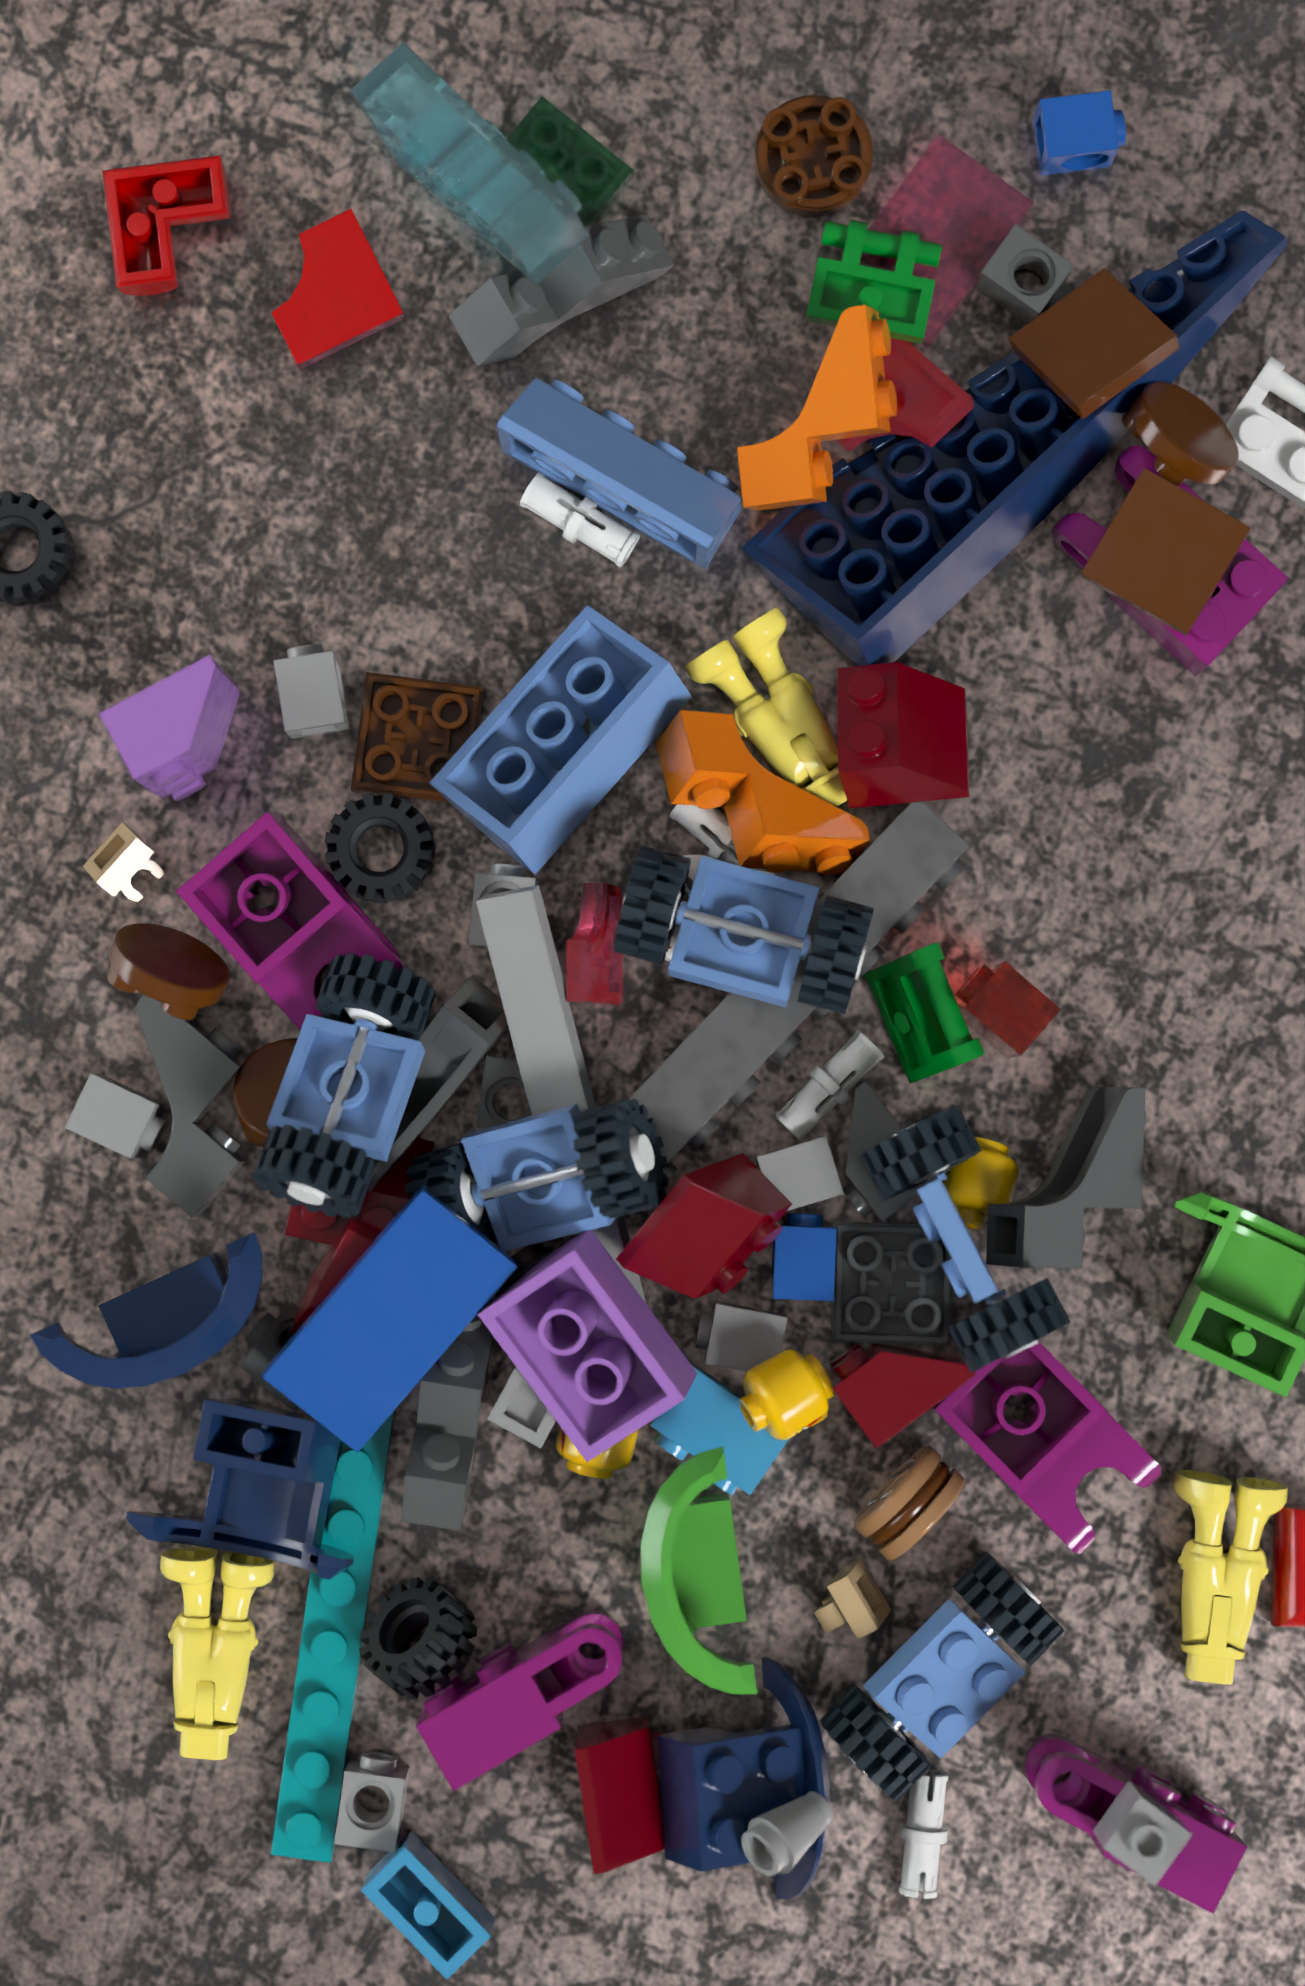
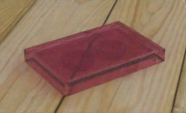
M939 134L869 228L870 230L902 236L903 230L920 233V240L943 244L938 268L915 263L912 274L913 276L936 280L925 335L921 344L928 350L973 290L981 271L1015 224L1019 226L1034 204L1032 200ZM862 253L859 265L894 272L896 259Z

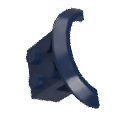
M256 1232L226 1245L228 1275L217 1252L98 1305L119 1351L117 1353L105 1356L77 1344L65 1333L60 1322L31 1334L30 1337L41 1355L59 1371L85 1384L111 1389L141 1387L182 1375L217 1354L233 1337L237 1336V1333L242 1329L255 1307L262 1282L263 1255Z
M204 1399L193 1460L214 1464L204 1518L153 1512H127L126 1515L128 1522L148 1540L196 1545L256 1556L300 1567L317 1574L319 1578L328 1580L353 1565L354 1561L352 1554L322 1544L341 1439L310 1415L239 1400Z
M768 1657L761 1658L763 1688L770 1690L778 1699L791 1724L742 1733H732L710 1726L658 1735L665 1859L700 1872L750 1863L742 1848V1836L748 1831V1824L753 1818L799 1797H803L811 1791L820 1794L830 1806L827 1758L819 1722L803 1689L779 1662ZM829 1825L825 1827V1830L790 1872L785 1874L777 1873L775 1875L777 1899H794L804 1893L811 1884L824 1855Z

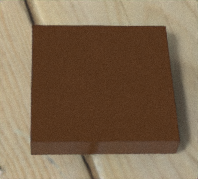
M1105 268L1009 337L1013 352L1082 420L1180 348L1177 335Z
M1144 468L1087 562L1081 577L1187 637L1248 536L1251 527Z
M366 672L351 791L366 794L373 793L374 795L387 793L393 794L398 798L451 804L429 782L481 725L485 688Z

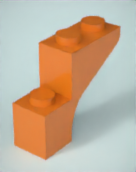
M867 305L853 306L843 311L805 405L795 422L784 432L770 440L754 445L737 447L743 508L760 511L827 502L826 487H830L833 484V467L829 452L827 450L822 451L821 442L890 432L889 417L896 416L897 398L893 381L885 380L883 356H888L891 353V338L886 319H879L878 311Z
M680 710L656 744L670 803L694 805L702 809L724 807L728 824L731 828V836L739 866L766 869L773 873L794 870L819 872L822 875H836L844 873L871 842L869 830L861 819L765 769L745 746L738 732L733 714Z

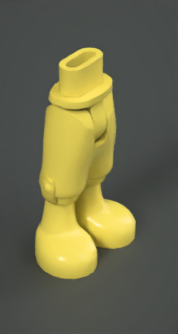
M776 607L748 624L733 636L740 650L752 662L767 685V691L770 695L769 699L766 700L761 694L757 693L744 673L738 655L728 639L695 658L685 668L692 680L700 684L712 683L724 691L737 707L734 709L733 715L739 734L749 738L764 760L780 778L837 807L847 801L838 772V744L813 697V685L798 673L792 672L789 674L782 660L778 642L786 629L787 621L781 610Z
M1178 1470L1175 1473L1174 1490L1181 1499L1190 1504L1195 1518V1539H1191L1185 1544L1178 1559L1180 1568L1183 1569L1181 1593L1182 1641H1180V1649L1187 1653L1184 1677L1194 1681L1229 1685L1233 1683L1235 1660H1241L1245 1657L1244 1647L1250 1632L1260 1584L1269 1572L1265 1552L1259 1548L1262 1532L1270 1516L1280 1511L1286 1504L1288 1486L1263 1478L1239 1477L1236 1479L1234 1492L1236 1507L1234 1539L1228 1553L1224 1554L1221 1540L1224 1518L1230 1500L1231 1481L1221 1475L1210 1472Z
M187 1547L166 1550L161 1554V1572L167 1579L180 1583L184 1600V1612L176 1617L168 1634L170 1644H173L174 1729L181 1732L179 1755L182 1757L206 1760H224L228 1757L229 1735L236 1733L239 1723L237 1721L246 1687L251 1651H254L258 1645L254 1623L247 1617L249 1605L256 1588L271 1582L274 1575L273 1560L231 1551L223 1554L221 1566L223 1606L222 1615L215 1626L212 1624L210 1605L218 1551L207 1547Z

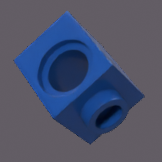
M1111 90L1040 99L1033 116L1040 176L1110 167L1119 146L1125 145L1126 127L1124 114L1121 109L1113 110Z
M787 1213V1224H780L783 1229L773 1241L771 1297L773 1299L834 1301L837 1228L823 1226V1215Z

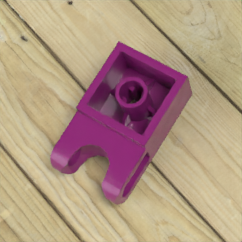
M1142 446L1127 447L1117 458L1115 466L1116 480L1129 494L1144 468L1160 476L1154 467V461L1157 457ZM1184 482L1182 485L1178 486L1179 488L1203 500ZM1075 512L1062 517L1052 529L1056 545L1082 570L1107 531V528L1094 522L1084 513ZM1245 539L1187 637L1116 596L1110 594L1109 598L1196 677L1211 664L1289 578Z
M277 811L266 812L176 891L254 982L259 983L300 1031L307 1014L323 1017L320 1015L321 1010L316 1009L317 999L320 994L321 975L336 955L346 956V953H355L362 959L363 955L366 954L374 956L375 960L383 963L384 959L394 962L393 967L397 969L406 967L405 959ZM259 882L264 886L274 884L277 887L280 895L276 897L279 900V905L276 909L272 906L260 909L256 905L254 899L260 893L255 890V887Z
M1040 1342L1007 1359L1002 1357L974 1371L976 1375L932 1407L1073 1552L1081 1554L1095 1538L1094 1529L1086 1522L1076 1506V1488L1084 1475L1096 1468H1115L1137 1486L1145 1488L1150 1486L1162 1474L1160 1465ZM1027 1393L1030 1399L1024 1405L1030 1410L1026 1417L1020 1420L1018 1417L1011 1415L1005 1420L1003 1411L1007 1409L1004 1406L1006 1399L1012 1394L1019 1398Z
M599 1609L581 1612L517 1650H514L511 1643L497 1648L479 1661L482 1667L476 1671V1674L462 1681L459 1674H455L449 1677L453 1683L445 1689L438 1684L435 1685V1695L430 1696L423 1702L424 1707L416 1728L453 1792L560 1729L564 1710L607 1686L617 1677L622 1664L623 1636L619 1624L612 1616ZM590 1642L598 1644L605 1651L602 1654L588 1658L584 1657L578 1648L582 1644Z
M1053 1733L1045 1734L1030 1745L1024 1758V1772L1030 1785L1035 1789L1043 1807L1052 1815L1088 1833L1103 1857L1134 1872L1132 1869L1106 1851L1093 1833V1829L1130 1780L1177 1815L1192 1833V1836L1163 1874L1157 1885L1212 1914L1215 1913L1248 1848L1234 1831L1237 1823L1224 1815L1226 1810L1223 1807L1195 1792H1192L1189 1800L1181 1797V1793L1170 1787L1171 1781L1153 1769L1138 1764L1135 1772L1065 1736ZM1055 1753V1754H1052V1755L1043 1763V1765L1041 1766V1761H1042L1048 1754ZM1071 1771L1070 1776L1065 1782L1057 1783L1054 1781L1060 1774Z

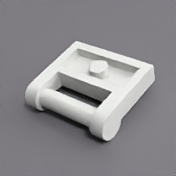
M1270 356L1225 425L1234 437L1238 447L1239 461L1236 466L1305 509V432L1261 404L1270 391L1305 413V384L1284 372L1283 370L1286 365Z

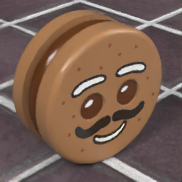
M924 1446L906 1459L872 1494L857 1514L853 1526L864 1538L869 1537L871 1543L878 1545L877 1551L887 1560H894L915 1545L937 1523L964 1487L965 1479L955 1468H952L950 1471L948 1464L941 1461V1455L933 1447Z

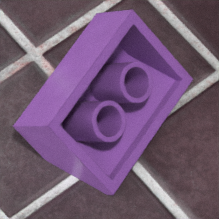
M208 655L100 712L99 715L133 779L162 799L172 795L174 801H179L202 790L207 785L203 778L216 772L240 690L235 681Z
M592 1230L580 1233L543 1258L478 1313L480 1319L586 1462L683 1401L697 1376L695 1369Z

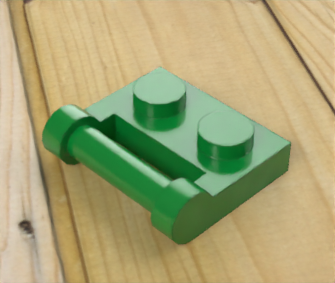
M939 942L920 948L864 974L910 1084L985 1055L979 1038L972 1039L940 963L945 957Z

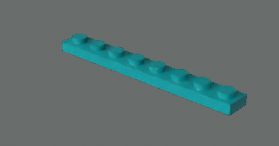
M396 1409L358 1453L340 1440L322 1544L352 1554L354 1561L353 1565L330 1580L319 1578L317 1574L310 1572L271 1855L331 1863L333 1859L361 1661L359 1648L363 1647L360 1634L361 1630H365L366 1626L365 1619L367 1618Z

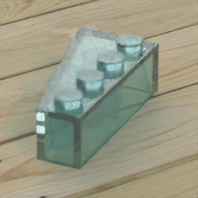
M404 42L350 90L395 162L535 285L589 236L577 215L582 205L574 193L560 180L552 184L546 178L538 163L526 151L521 149L518 152L496 126L478 114Z

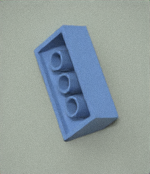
M535 378L502 415L496 425L502 452L537 473L540 472L544 477L580 498L589 497L597 502L596 507L706 570L742 509V497L735 493L738 486L729 478L714 470L707 469L703 475L684 464L686 456L665 441L656 439L653 445L632 434L635 426L619 414L605 409L602 415L587 408L581 404L584 397L569 385L555 379L551 385H548Z
M587 605L429 783L494 844L536 875L692 696L667 660ZM587 718L590 725V733L588 735L582 728Z

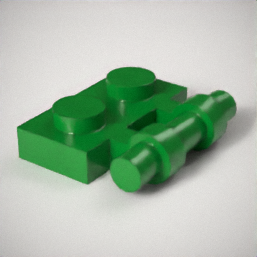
M850 219L849 225L825 221L821 245L844 249L842 261L818 257L805 321L836 327L841 314L847 308L867 305L879 312V319H886L890 338L922 344L936 280L913 276L914 264L938 268L943 244L920 240V233L906 230L902 231V236L867 229V222ZM866 253L896 259L894 272L859 265L861 254Z

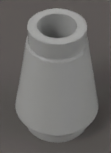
M811 1791L803 1797H799L753 1818L748 1824V1831L742 1836V1848L747 1859L757 1871L766 1876L790 1872L825 1830V1827L832 1822V1810L820 1794Z

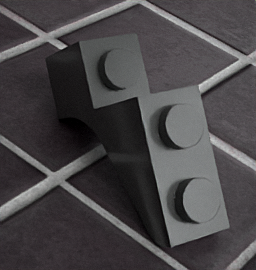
M646 214L571 230L529 269L490 277L448 316L476 366L480 367L515 358L529 345L558 325L659 278L675 264L664 246L660 232L651 224Z
M473 975L441 1007L421 1035L419 1041L423 1044L425 1054L387 1162L372 1158L375 1169L367 1188L369 1192L427 1131L459 1086L489 1055L508 1029L501 998Z
M143 994L137 1002L136 1014L172 1110V1131L167 1148L146 1179L190 1217H196L205 1211L246 1162L245 1159L235 1152L241 1146V1143L230 1132L215 1121L208 1128L201 1123L234 1085L237 1073L242 1068V1063L236 1058L243 1050L217 1028H214L208 1035L192 1020L178 1019L169 1015L161 1007V1002Z
M1094 1087L1087 1092L1043 1183L1033 1193L1018 1201L1002 1204L988 1203L987 1265L1018 1268L1082 1269L1083 1246L1085 1243L1083 1227L1084 1207L1142 1209L1144 1127L1146 1124L1145 1088Z
M490 1299V1300L485 1304V1306H487V1305H488L491 1301H493V1300ZM478 1314L420 1381L416 1430L405 1475L401 1522L461 1531L470 1488L475 1444L494 1336Z

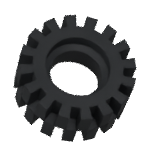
M11 491L0 492L2 497L0 499V536L11 528L23 527L33 531L39 542L37 558L26 569L10 571L0 566V602L8 601L14 606H23V601H30L33 605L43 602L41 596L47 592L51 596L56 594L60 590L56 584L61 578L67 581L71 574V571L67 568L68 562H74L75 551L70 547V542H73L71 532L64 525L65 522L43 500L39 501L33 495L21 492V496H15Z
M373 793L362 795V799L355 802L351 800L343 805L345 809L339 815L336 813L332 818L331 823L333 825L330 832H326L325 843L327 844L326 862L330 866L331 874L336 881L357 898L367 902L373 901L378 904H389L388 901L393 900L401 901L408 898L407 895L412 891H418L424 885L423 880L427 874H431L434 866L432 864L433 856L436 855L432 830L423 815L405 799L401 800L393 794L387 793L376 796ZM376 826H387L396 830L400 834L404 846L403 855L398 864L392 869L382 872L366 868L361 863L357 851L361 836L368 829Z
M417 1577L410 1579L409 1589L404 1584L399 1583L392 1587L395 1594L392 1599L384 1594L377 1601L383 1608L378 1614L372 1611L369 1612L365 1620L372 1627L371 1629L361 1630L360 1640L366 1645L359 1648L360 1657L366 1661L364 1663L365 1667L401 1696L404 1694L409 1699H418L419 1693L426 1698L435 1695L436 1683L443 1689L453 1683L448 1674L453 1669L459 1674L462 1673L467 1666L460 1660L462 1655L472 1656L475 1645L467 1639L477 1637V1627L471 1623L475 1620V1617L467 1606L434 1579L426 1577L424 1582ZM427 1627L419 1642L409 1649L417 1634Z

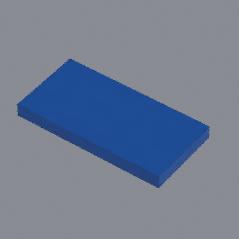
M422 1185L262 1371V1378L358 1453L518 1267L517 1262Z

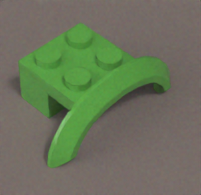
M1204 1192L1176 1200L1175 1208L1219 1226L1166 1334L1175 1346L1281 1396L1287 1397L1305 1360V1237L1255 1213Z
M721 1446L693 1456L681 1464L661 1485L648 1510L641 1541L642 1587L651 1622L667 1652L688 1674L707 1686L731 1694H757L753 1662H737L726 1659L697 1639V1628L747 1621L729 1494L721 1493L696 1497L712 1484L728 1478L724 1448Z

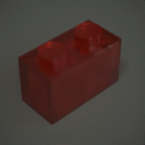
M1006 961L991 967V969L985 964L980 968L977 967L955 992V995L962 1000L959 1008L965 1023L1007 1059L1022 1056L1061 1010Z

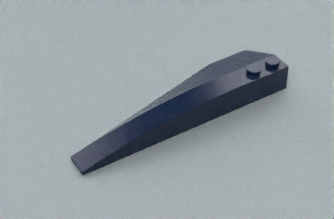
M1241 210L1177 250L1178 259L1169 265L1155 271H1151L1148 268L1130 279L1131 288L1128 290L1177 335L1180 348L1083 420L1013 352L969 379V389L961 393V395L974 408L933 447L910 436L888 434L876 437L869 442L871 450L850 463H847L842 458L832 465L833 484L830 487H826L827 502L784 507L741 548L743 554L839 651L858 666L895 662L1008 555L1128 432L1122 422V416L1131 407L1133 400L1151 382L1164 381L1172 383L1288 245L1286 236L1246 211Z

